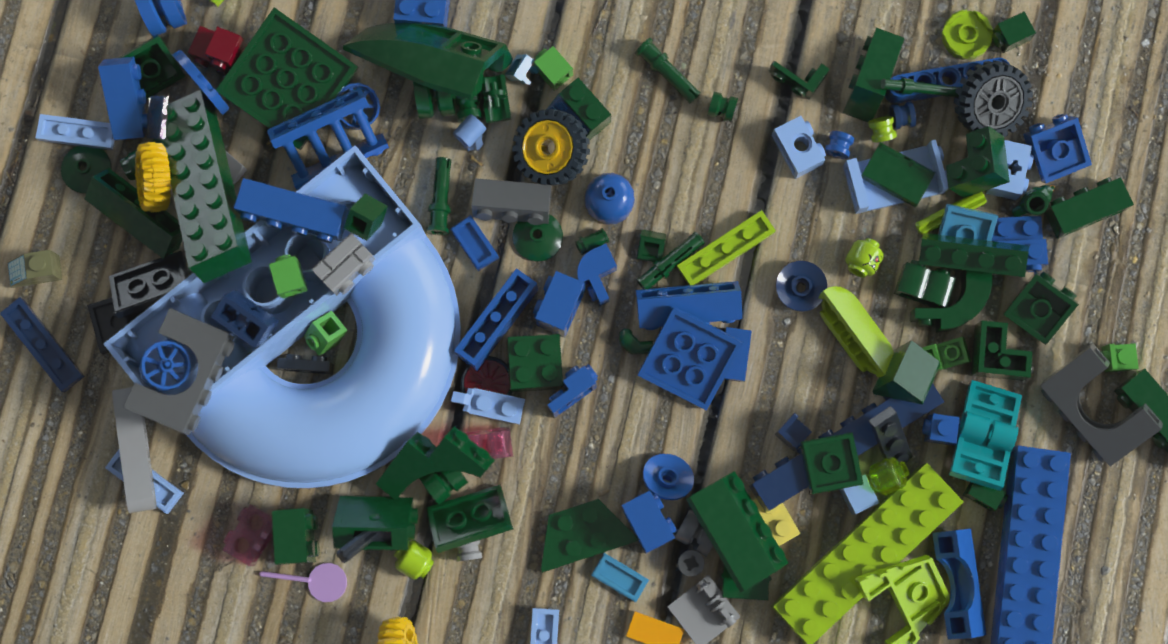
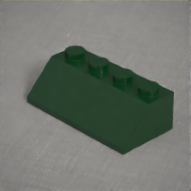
M735 471L686 499L740 593L789 563L784 551L774 539L770 527L760 515L756 503L750 498L743 481L737 476Z

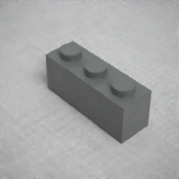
M475 178L471 205L472 216L484 221L497 219L508 223L520 221L528 222L532 225L548 224L551 206V185Z

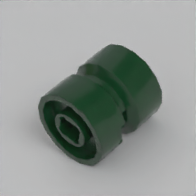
M458 471L434 472L419 478L439 505L451 496L452 490L458 491L469 483L463 473Z

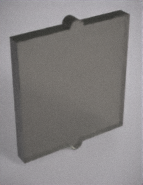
M168 96L149 97L146 139H165L166 120L168 118Z

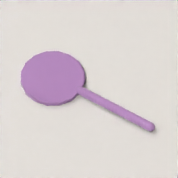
M323 563L315 567L309 577L259 572V575L262 577L307 582L311 595L322 602H333L339 599L347 587V577L344 570L332 563Z

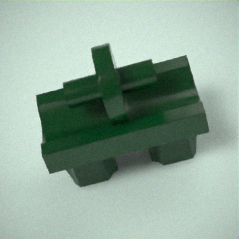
M505 74L483 77L482 97L486 123L512 120Z

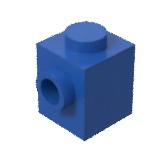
M935 413L928 415L927 419H924L922 434L925 435L924 442L949 446L956 444L960 417Z

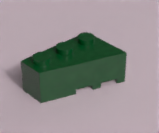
M877 27L872 37L867 36L862 48L866 53L865 56L860 55L855 69L859 71L857 75L853 74L848 88L852 90L843 114L867 123L873 120L887 90L881 88L882 79H891L905 39L904 37Z

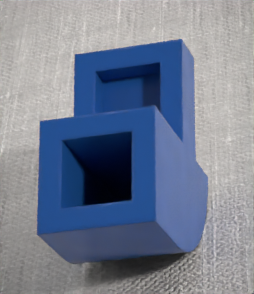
M607 244L587 252L580 260L577 270L578 280L584 282L585 285L590 284V287H587V291L592 301L597 300L600 306L609 302V296L600 278L617 271V265Z

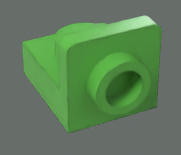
M1136 343L1108 344L1102 347L1100 352L1110 362L1105 372L1139 369Z

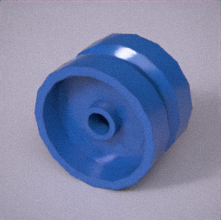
M135 0L140 15L153 37L167 31L165 18L174 29L187 24L181 0Z

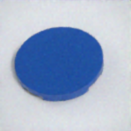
M179 50L173 53L172 56L198 88L201 89L215 108L224 115L229 110V106L183 51Z

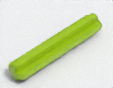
M980 192L951 205L976 209L987 201L983 192ZM945 208L916 222L915 227L918 233L924 235V233H929L939 228Z

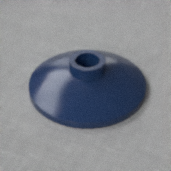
M808 261L789 263L780 271L776 280V292L780 301L789 309L799 312L809 311L819 306L823 301L819 299V296L823 290L827 289V279L823 271L817 265ZM799 283L803 284L805 291H797L796 285Z

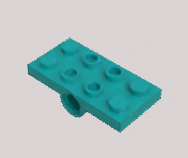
M971 380L949 472L950 476L998 491L1002 490L1010 453L1018 436L1016 423L1022 395Z

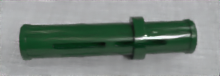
M694 231L664 258L653 262V267L636 279L643 290L650 289L662 278L666 279L669 276V272L705 244L702 237Z

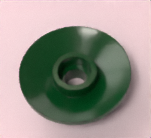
M76 146L65 155L61 164V176L64 183L71 190L86 194L93 176L108 168L112 170L111 161L102 149ZM87 163V168L81 171V164Z
M549 215L548 224L532 225L528 222L518 221L513 230V244L517 252L530 261L542 262L552 258L558 253L563 243L562 227L552 215ZM541 231L542 237L535 239L533 233Z

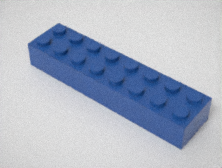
M1018 445L1013 447L1010 453L1006 487L1008 498L1004 506L990 644H1052L1071 453Z

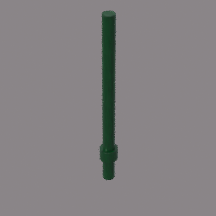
M901 78L900 80L882 79L881 81L882 89L896 90L900 94L911 95L914 92L959 97L955 93L957 87L918 83L914 82L913 79Z

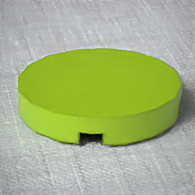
M960 10L952 14L945 22L942 30V42L946 50L954 57L963 60L975 59L983 55L990 47L993 29L988 18L980 12Z

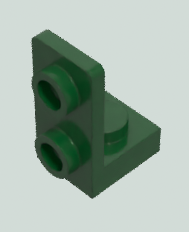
M773 61L769 68L771 77L781 84L786 83L792 88L791 90L794 94L801 98L806 97L809 100L830 70L821 63L817 70L812 68L804 79L805 81H803L776 61Z

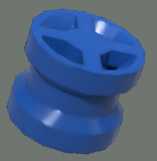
M831 131L829 135L830 143L826 145L825 153L835 158L848 159L850 156L849 147L853 145L855 138L845 132Z

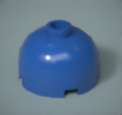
M603 173L595 177L587 186L584 195L585 207L589 215L606 225L617 224L625 220L635 203L634 190L631 184L622 175L615 173Z

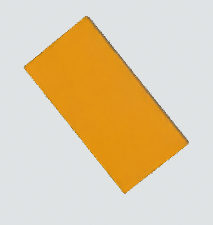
M634 611L626 637L645 644H680L684 629Z

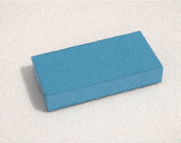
M606 553L603 554L591 574L594 578L634 602H637L649 581L646 577Z

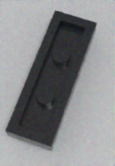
M890 406L869 420L886 466L893 471L899 466L906 464L913 456L897 412Z

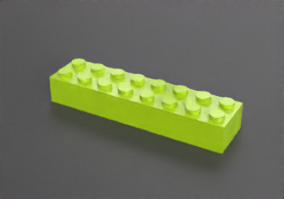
M928 463L921 464L770 607L804 644H814L863 598L854 580L856 577L899 564L964 501Z

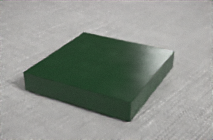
M853 432L800 442L810 495L864 485Z

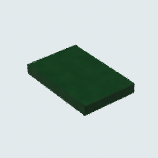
M501 484L445 501L440 505L436 504L426 507L437 553L513 530Z

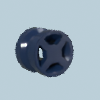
M912 102L905 103L904 106H890V116L894 118V123L892 124L894 130H900L902 126H908L909 128L916 126V113Z

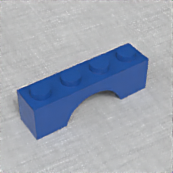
M971 529L932 533L936 560L944 566L950 581V602L944 612L947 639H967L987 635Z

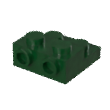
M1035 271L1006 309L1004 315L1047 345L1079 304L1075 300L1077 295L1065 286L1061 290L1053 284L1056 280L1048 273L1043 271L1039 274Z

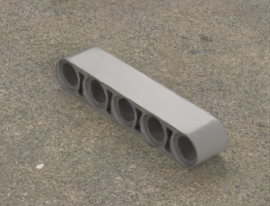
M132 387L112 390L126 503L128 512L135 513L157 509L145 417L123 408Z

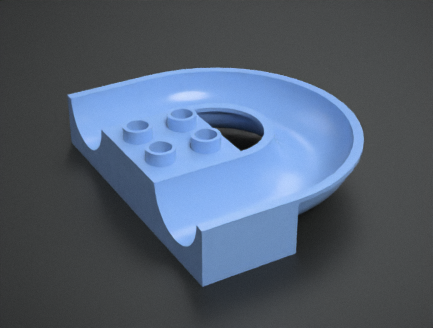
M353 146L296 191L300 194L345 205L348 210L365 193L388 206L381 227L367 241L354 235L376 260L372 262L374 267L369 273L364 276L360 274L353 280L355 284L347 293L342 294L340 292L336 296L312 271V268L329 254L340 241L333 240L332 243L318 240L315 234L307 233V236H301L291 232L292 228L282 226L281 229L267 226L266 221L260 220L245 232L252 260L251 263L206 283H203L194 273L104 343L134 383L164 395H176L187 390L195 381L198 373V361L196 355L188 346L158 333L169 308L234 336L233 342L235 344L230 356H225L221 365L223 372L219 380L213 382L210 389L212 392L211 398L206 406H202L198 415L200 416V422L195 431H191L187 436L200 450L223 467L245 478L264 484L286 488L327 487L360 478L388 464L397 456L406 442L415 433L419 432L422 434L430 425L448 394L457 368L458 356L454 350L460 343L461 325L457 297L449 272L438 251L426 236L421 224L356 146ZM344 229L341 241H343L351 232ZM291 255V257L295 256L300 261L308 291L282 299L277 294L269 264L274 263L277 257ZM237 290L279 320L265 343L253 348L211 318L212 313L225 294ZM348 302L357 323V340L350 359L339 372L321 382L297 384L279 378L266 367L302 338L313 321L330 311H336L344 303ZM162 341H171L181 345L187 351L191 360V371L186 381L169 391H159L149 387L141 378L139 363L143 353L153 344ZM162 347L165 358L170 356L174 350L173 348ZM155 348L147 357L160 361L157 349ZM177 352L172 361L180 363L184 362V359ZM145 362L146 374L156 369V365ZM177 367L172 370L182 378L185 367ZM158 372L151 376L150 379L160 385L161 374ZM169 373L166 374L165 386L177 383Z

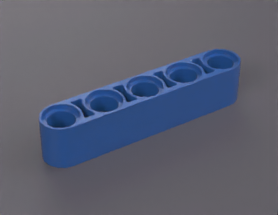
M992 58L900 74L891 79L900 80L901 78L913 79L914 82L923 81L927 84L962 87L963 84L960 83V80L962 78L967 79L966 73L969 70L975 71L974 66L977 64L983 65V62H993V60L1007 64L1009 62L1004 58ZM942 77L950 78L953 85L945 84L942 81ZM886 90L885 93L886 99L893 104L941 96L914 92L911 95L898 94L893 90Z

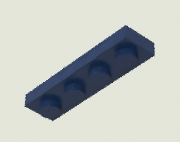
M19 297L0 312L4 320L61 392L65 393L85 377L23 298Z

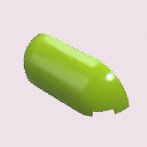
M832 286L823 290L819 299L823 300L821 302L823 310L820 311V315L825 324L862 372L869 371L876 374V377L884 376L894 354L887 338L854 294L838 286Z

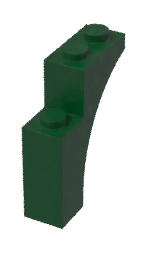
M453 427L445 435L437 447L428 437L417 432L406 442L376 485L396 501L412 482L427 474L440 471H458L481 478L494 463L495 459L485 449L471 441L466 433L459 431L456 427Z

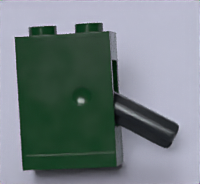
M340 496L332 525L334 549H339L336 555L340 558V561L346 563L360 551L366 549L408 550L410 540L415 539V524L418 523V508L413 506V497H399L395 501L392 497Z

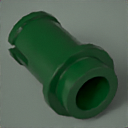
M600 228V230L585 237L579 236V240L575 241L579 253L583 255L603 244L609 243V238L604 229Z

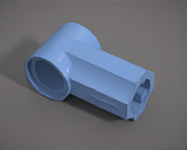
M469 114L455 129L453 135L467 151H478L483 146L482 134L487 129L481 121L472 114Z

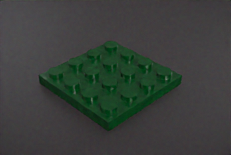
M274 7L216 91L270 129L335 99L359 67ZM302 136L294 140L293 144L296 148L302 150L309 139L307 136Z

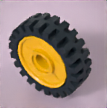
M539 110V112L530 114L529 118H525L522 121V126H518L516 130L518 135H514L513 141H516V145L512 146V151L516 152V155L513 156L514 161L519 163L517 167L520 171L524 172L523 175L526 178L543 185H560L575 179L576 175L584 170L582 166L587 164L588 159H586V156L590 155V149L587 148L590 140L586 138L588 133L585 128H582L583 124L575 119L573 115L560 110ZM553 141L555 149L550 154L548 144Z

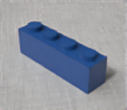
M245 178L242 180L234 209L241 214L240 218L246 221L256 222V219L266 221V225L272 228L281 229L282 226L292 228L291 232L301 236H307V233L315 234L318 240L332 243L333 240L341 242L344 225L349 213L345 205Z
M516 268L455 348L454 352L458 358L478 371L537 293V282Z
M738 281L636 290L639 329L656 330L662 327L673 306L708 324L717 321L733 323L736 320L742 319V298Z

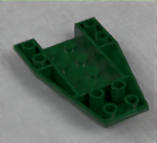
M388 23L368 27L343 45L344 51L422 86L432 88L435 92L453 94L462 100H471L482 90L483 73L487 68L494 72H503L513 61V57L505 43L447 27L422 23Z

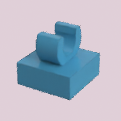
M527 54L516 55L506 71L505 77L511 81H520L522 84L530 85L532 82L526 78L527 71L537 74L538 70L536 67L531 66L534 60Z

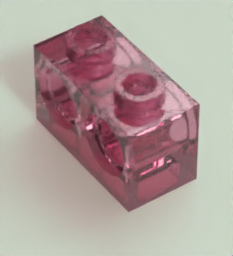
M509 426L464 432L471 441L485 449L494 459L513 456Z
M250 504L248 508L244 507L237 518L239 523L235 530H230L223 541L226 544L223 551L248 566H255L273 536V523L271 514L256 505ZM259 515L263 520V524L260 529L255 530L251 522L255 516ZM245 538L249 543V548L246 552L241 553L238 549V542Z

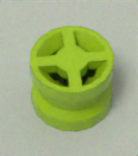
M893 116L879 117L868 122L869 128L873 131L871 136L873 143L884 142L897 137V133L893 130L892 126L894 123Z

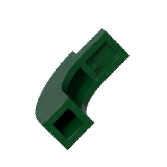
M963 270L961 272L960 296L953 306L948 308H914L910 312V322H918V326L921 327L934 326L935 322L936 333L951 331L963 326L977 316L987 303L992 288V273Z

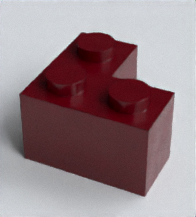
M199 26L188 54L197 66L205 69L210 66L217 69L216 72L218 74L226 76L247 44L241 35L218 26L215 31Z

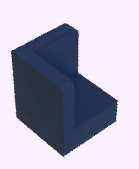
M796 413L791 415L775 433L793 452L800 447V442H803L812 433L810 429L797 419L799 416Z

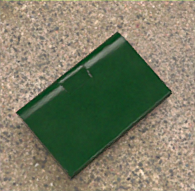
M880 142L861 176L865 181L916 208L936 172Z

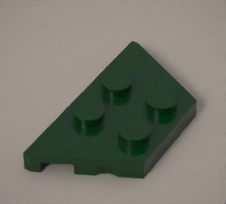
M599 499L550 514L548 518L541 571L543 573L637 542L638 539Z

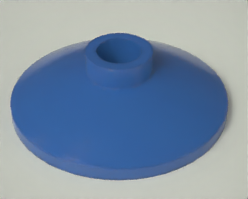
M672 454L653 456L646 462L643 469V480L646 487L651 493H657L659 498L665 500H678L689 494L694 484V475L690 466L683 459Z

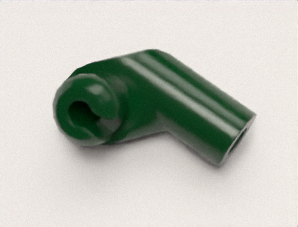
M625 328L619 332L618 340L620 345L632 355L648 354L653 346V340L638 341L630 329Z

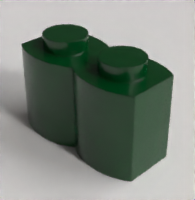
M911 260L910 263L906 262L902 266L894 294L933 308H947L955 283V278L950 276V272L939 268L932 271L925 268L926 265L919 264V261Z

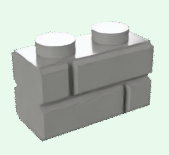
M350 233L313 267L312 271L337 296L340 292L342 294L347 293L354 286L353 280L360 274L364 276L369 273L374 267L372 262L376 259Z

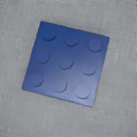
M673 306L642 364L638 376L707 411L741 349L743 341Z

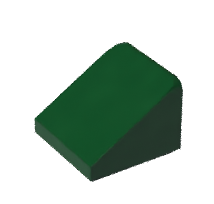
M641 230L636 259L651 262L660 261L663 256L666 234Z

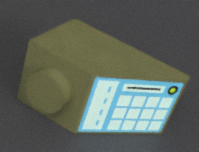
M51 250L25 253L8 262L11 288L62 280L60 256Z

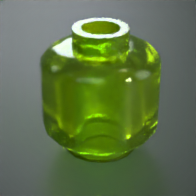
M888 457L871 465L867 479L874 492H879L886 496L906 486L909 471L904 462H899L894 457Z

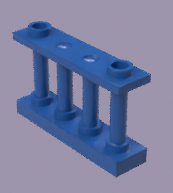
M361 87L267 130L273 147L275 149L284 147L297 172L291 175L296 190H299L352 148L340 123L341 118L354 114L366 141L355 146L365 158L377 156L389 148L383 133L375 136L363 109L369 106ZM326 125L331 126L343 150L331 157L328 156L316 132L317 129ZM302 136L308 137L320 161L308 168L305 167L293 144L294 140Z

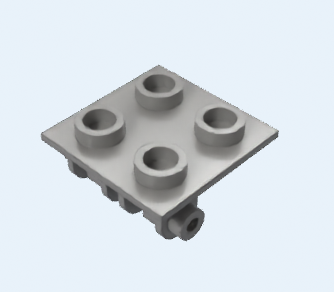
M709 575L667 606L695 644L709 643L740 618V615L727 598H722V592Z

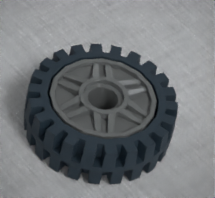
M985 61L983 65L977 64L974 66L975 71L969 70L966 73L967 79L962 78L960 80L963 86L962 88L957 87L955 92L959 95V97H954V103L958 105L954 108L955 113L959 115L957 118L962 125L971 132L990 126L1006 137L1008 136L1007 131L1013 133L1017 130L1016 124L1021 126L1024 123L1021 119L1022 116L1028 117L1030 112L1025 109L1026 107H1032L1033 102L1028 99L1033 97V91L1029 90L1032 86L1027 80L1028 77L1018 68L1005 62Z

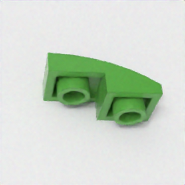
M964 337L923 347L925 351L940 361L938 371L971 362Z

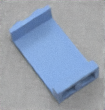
M936 139L931 140L927 146L900 152L936 172L921 199L944 194L949 189L946 170L944 171L942 161H944L943 150L941 146H937ZM857 158L846 160L843 168L855 214L905 203L862 179L861 175L870 159L857 161Z

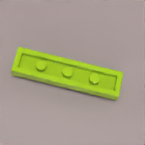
M761 210L678 264L677 269L688 285H696L773 235L776 230Z

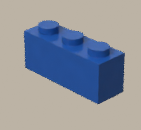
M134 57L104 59L99 64L98 69L113 139L144 137L149 128H151V118L144 108L146 94L145 90L140 88L141 69L139 64L135 63Z

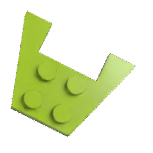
M928 555L870 572L854 579L863 598L867 601L872 600L888 588L906 626L885 640L886 644H916L920 639L919 634L927 624L931 626L950 602V595L933 559Z

